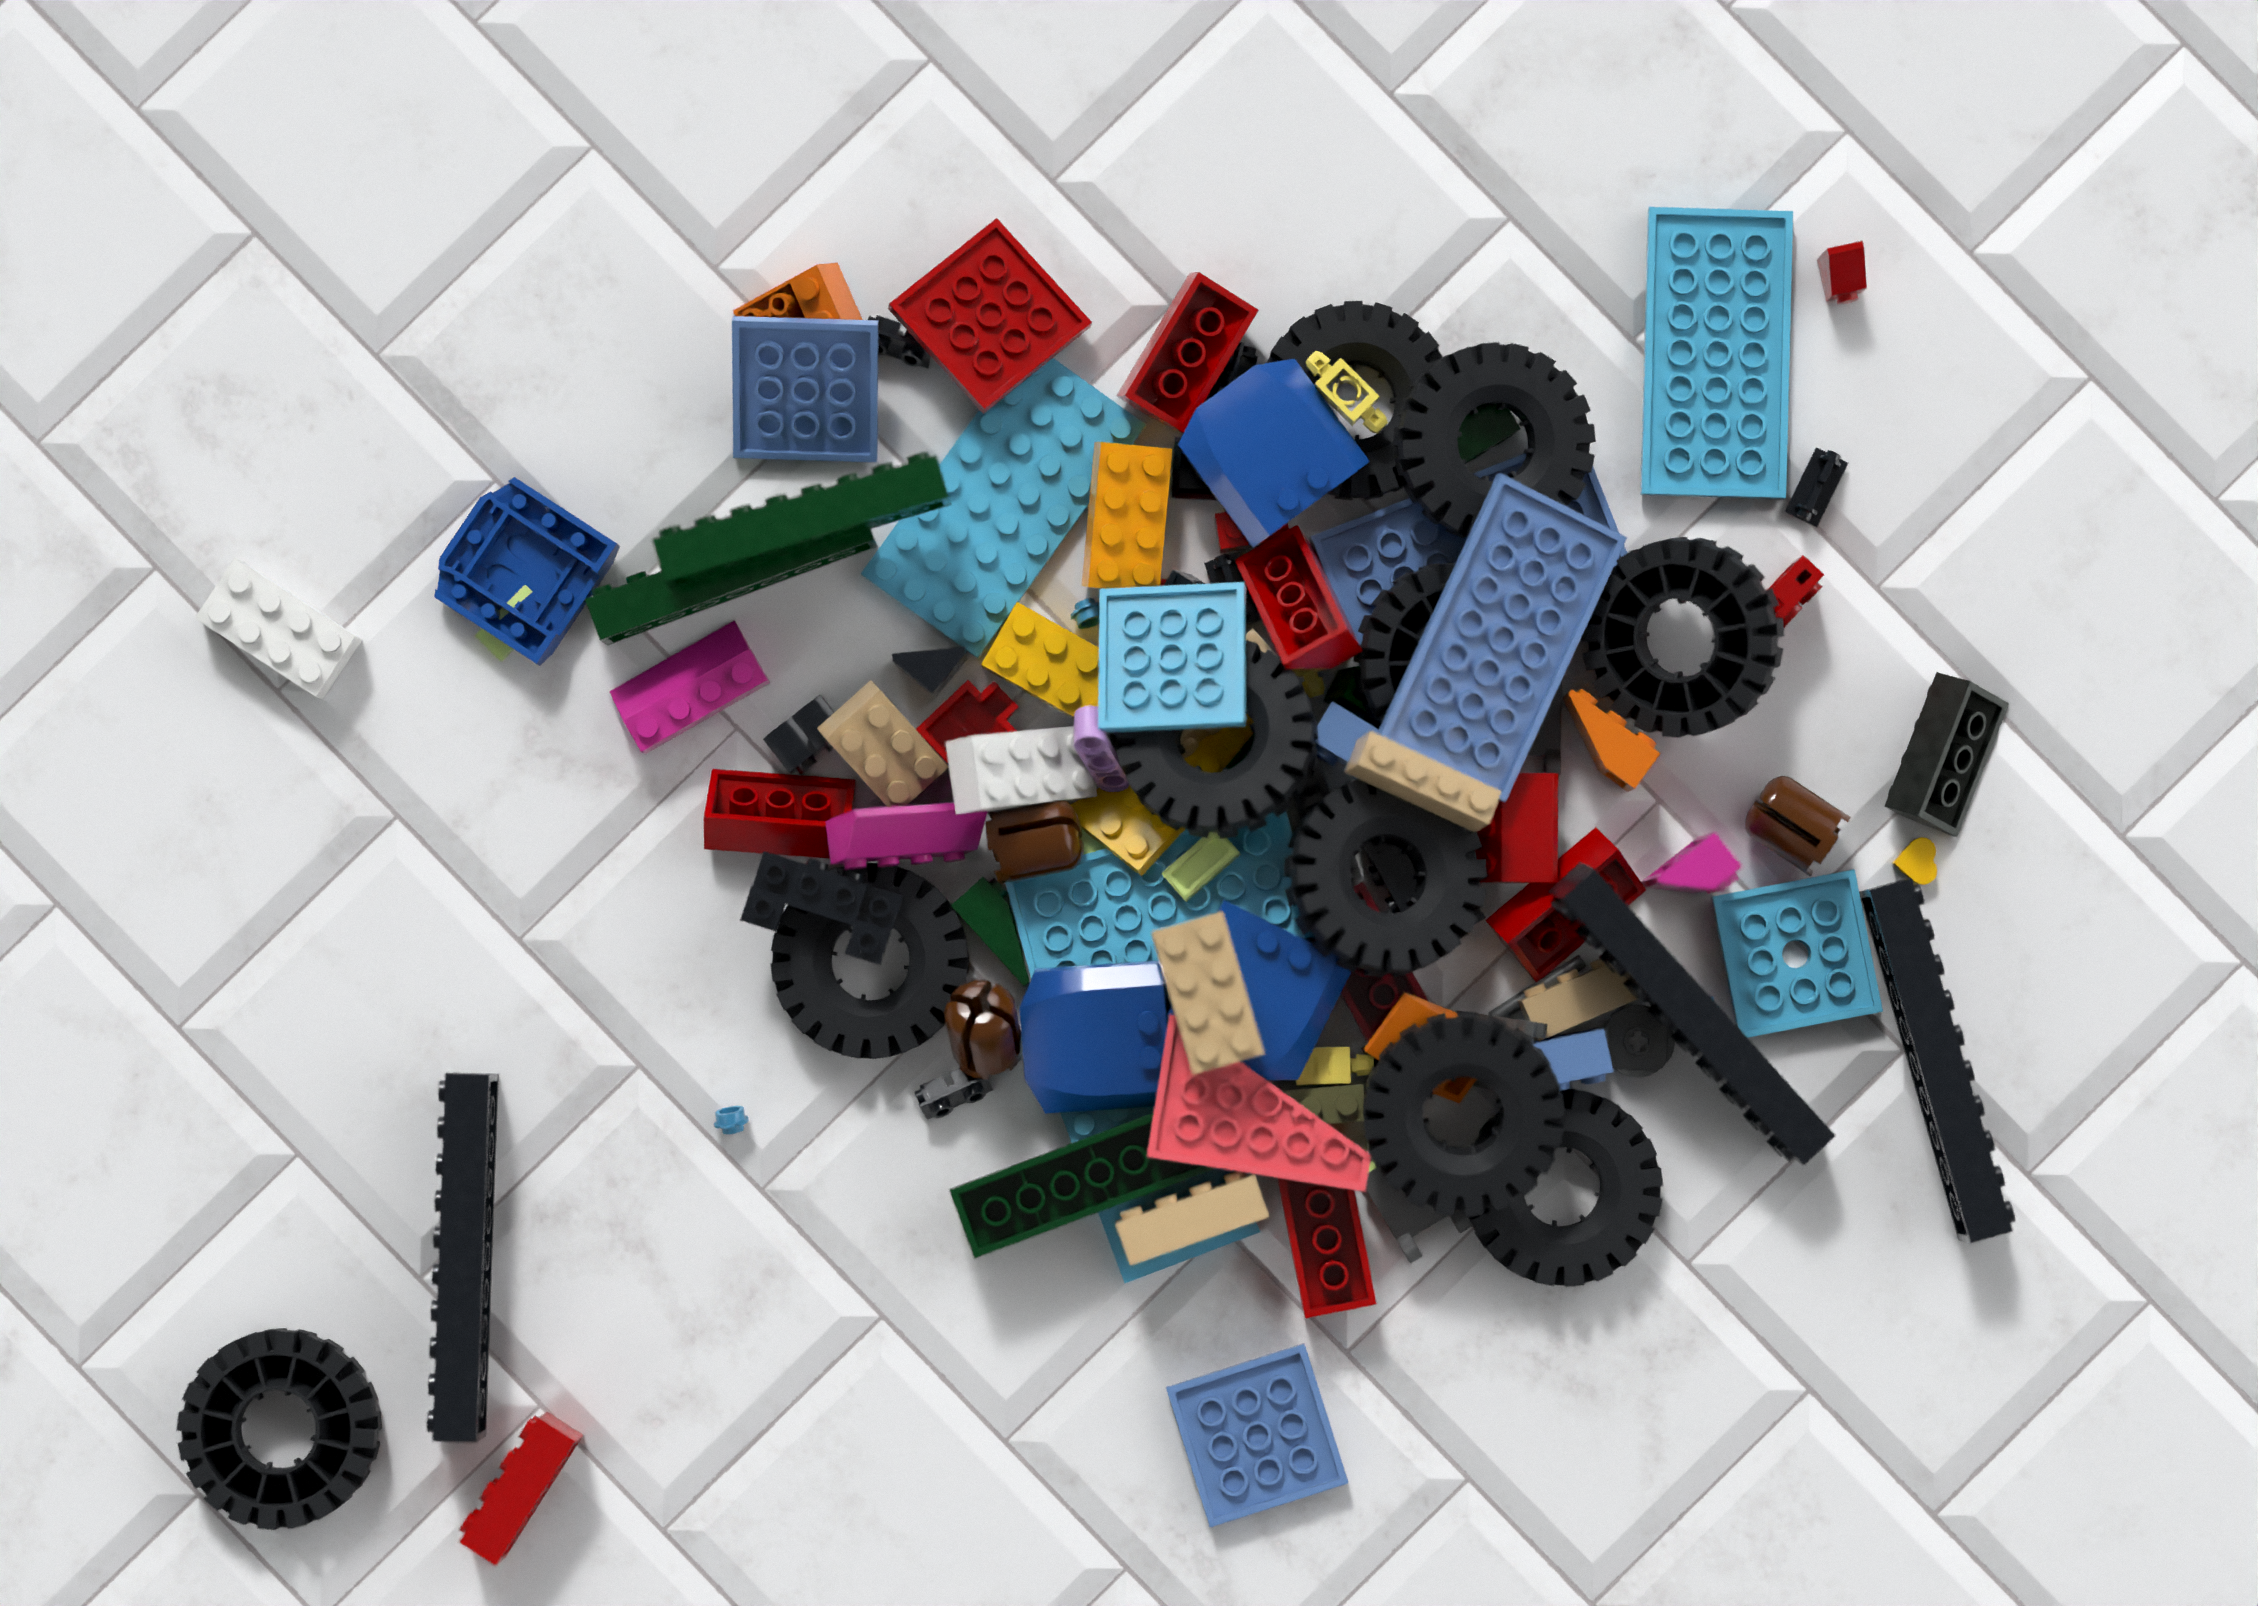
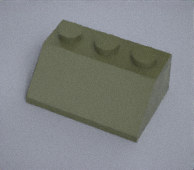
M1363 1084L1281 1090L1367 1152V1139L1365 1138L1363 1121Z

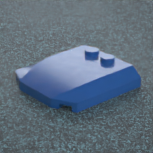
M1295 359L1255 365L1195 409L1177 444L1183 455L1252 548L1370 462Z
M514 477L502 488L493 493L490 491L480 497L439 558L438 570L440 573L437 590L435 589L434 597L538 666H541L554 653L585 607V599L592 596L591 591L599 586L613 565L620 546ZM524 585H527L533 591L521 602L518 601L514 608L507 604ZM501 608L509 612L502 619H498Z
M1222 900L1217 913L1223 911L1265 1053L1242 1060L1241 1062L1266 1080H1298L1351 971L1336 965L1338 957L1334 954L1324 957L1312 946V943ZM1172 1004L1166 1014L1168 1018L1169 1015H1174Z
M1159 960L1035 969L1020 1003L1019 1013L1025 1081L1045 1114L1155 1106L1167 1033L1164 977Z

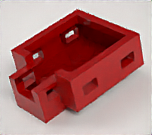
M1804 555L1793 561L1768 588L1773 589L1779 606L1773 609L1775 610L1776 618H1783L1784 628L1801 611L1802 607L1798 603L1804 605L1806 602H1809L1823 587L1818 581L1825 574ZM1798 578L1801 583H1798L1795 579Z
M967 680L922 722L916 730L948 763L945 744L947 741L976 735L1017 732L1007 720L1019 709V706L1011 700L995 681L980 692Z

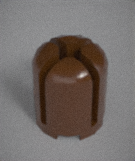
M1779 776L1769 781L1762 790L1759 798L1764 803L1756 800L1748 811L1745 819V830L1751 838L1811 877L1813 870L1809 869L1813 861L1819 864L1822 863L1839 838L1838 833L1841 829L1837 826L1841 819L1849 822L1851 817L1792 778Z
M1060 800L988 812L991 820L985 821L988 850L993 851L996 862H999L1001 870H996L994 873L1001 884L1070 871L1080 864L1084 854V843L1080 840L1083 835L1081 823L1074 808L1067 801Z
M975 980L961 985L950 996L951 1002L946 1004L944 1011L953 1058L959 1064L960 1070L973 1078L986 1080L989 1079V1075L999 1074L1010 1068V1071L1013 1070L1021 1060L1023 1053L1021 1029L1015 999L1005 987L999 984L992 988L991 981Z

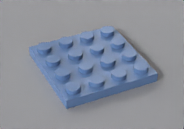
M733 316V458L877 462L879 321Z
M1304 1343L1166 1387L1210 1527L1349 1483Z

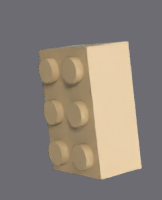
M872 680L817 728L887 807L906 806L949 768Z

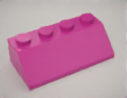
M734 620L609 692L638 748L642 753L647 754L770 684V681Z
M954 803L855 809L826 821L831 865L844 864L845 870L865 868L867 867L866 862L875 861L878 862V867L896 866L900 864L899 860L910 859L911 865L933 862L932 857H943L946 863L965 860V854L978 850L988 811L956 814Z
M1712 832L1694 839L1641 881L1645 888L1688 893L1706 891L1710 894L1711 892L1723 891L1739 878L1735 872L1742 868V865L1719 836Z

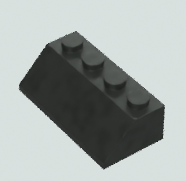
M1936 672L1934 680L1928 689L1927 698L1920 716L1915 722L1908 747L1902 756L1901 765L1894 783L1889 789L1884 807L1905 818L1957 837L2009 703L1971 681Z

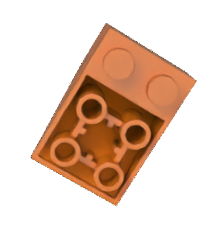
M838 262L817 264L733 310L735 316L863 320Z
M1571 689L1562 699L1597 770L1626 792L1634 790L1661 754L1654 749L1657 743L1640 731L1638 734L1630 732L1625 728L1627 721L1615 712L1609 710L1608 713H1604L1595 706L1598 702L1597 699L1583 689L1575 692Z
M1404 992L1364 1050L1379 1060V1055L1390 1042L1395 1044L1400 1039V1033L1413 1024L1420 1027L1428 1023L1427 1018L1445 1013L1446 1018L1457 1017L1458 1013ZM1457 1077L1454 1082L1449 1079L1438 1085L1432 1092L1443 1098L1460 1103L1477 1079Z

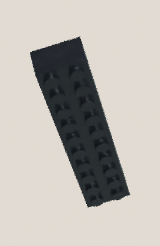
M1579 862L1548 891L1555 899L1551 906L1565 920L1568 919L1572 924L1574 922L1577 923L1579 927L1575 929V932L1588 946H1592L1595 950L1600 949L1603 952L1599 958L1613 973L1616 972L1620 977L1624 975L1627 978L1623 983L1627 990L1636 999H1640L1645 1004L1648 1002L1651 1005L1647 1011L1661 1026L1664 1025L1668 1030L1673 1029L1675 1031L1671 1038L1683 1051H1687L1693 1057L1696 1055L1699 1058L1694 1063L1709 1079L1712 1078L1716 1083L1721 1082L1723 1084L1719 1091L1730 1103L1736 1104L1741 1110L1743 1108L1746 1110L1742 1116L1756 1131L1759 1130L1764 1136H1770L1766 1142L1780 1157L1783 1156L1789 1163L1794 1159L1804 1166L1836 1136L1594 868Z
M1912 878L1859 891L1957 1238L1960 1241L1974 1243L2013 1232L2011 1223L2015 1222L2014 1210L2010 1201H2004L2001 1187L2005 1186V1179L2000 1166H1994L1991 1152L1995 1151V1145L1989 1130L1984 1131L1980 1117L1985 1116L1984 1106L1979 1095L1974 1096L1970 1082L1975 1080L1974 1071L1969 1059L1964 1060L1960 1046L1965 1045L1964 1036L1960 1025H1954L1950 1011L1955 1010L1951 992L1949 989L1944 990L1940 976L1945 974L1940 955L1933 954L1930 941L1934 940V932L1930 920L1923 919L1920 906L1924 905V897L1919 884H1913Z
M445 1073V1080L439 1081L438 1099L439 1102H444V1117H438L437 1137L438 1139H443L442 1153H437L436 1175H442L441 1190H436L434 1199L435 1212H440V1227H434L433 1247L434 1249H439V1262L434 1263L432 1267V1285H438L437 1300H432L430 1313L431 1322H436V1337H431L429 1344L430 1359H435L434 1374L430 1373L428 1379V1395L434 1396L433 1410H428L427 1432H433V1442L477 1443L486 1437L499 1074Z

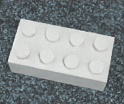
M235 557L195 616V619L322 700L363 640Z
M1074 726L976 735L945 742L956 814L1010 809L1060 800L1072 802L1097 796L1095 781L1074 748Z

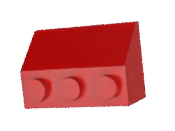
M1519 773L1506 802L1498 800L1490 824L1477 831L1482 847L1475 851L1477 859H1486L1487 877L1481 880L1480 883H1558V773Z

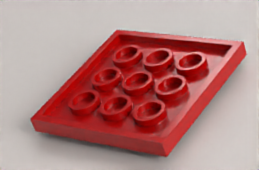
M997 218L888 305V310L983 414L1081 336L1092 325V321Z

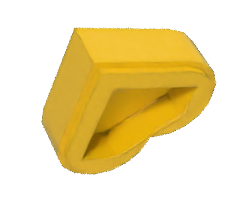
M1916 838L1903 849L1892 864L1908 878H1912L1914 883L1919 885L1929 884L1937 876V866L1933 861L1936 856L1935 845L1928 838Z

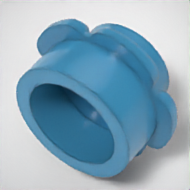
M1087 598L1075 604V610L1071 613V619L1076 621L1079 629H1087L1099 624V602H1095L1094 598Z
M730 1106L715 1112L717 1122H714L713 1125L717 1129L721 1128L723 1134H735L744 1130L743 1125L748 1123L749 1119L745 1115L743 1106Z

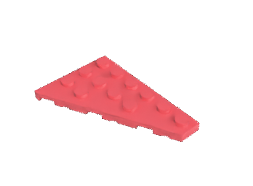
M1169 1015L1147 1157L1366 1191L1371 1159L1369 1153L1241 1061L1192 1075L1175 1015Z

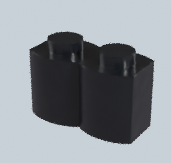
M819 695L763 739L790 774L796 771L800 775L804 774L817 764L818 761L815 759L817 754L825 748L829 753L835 750L817 729L834 713V710L824 697Z

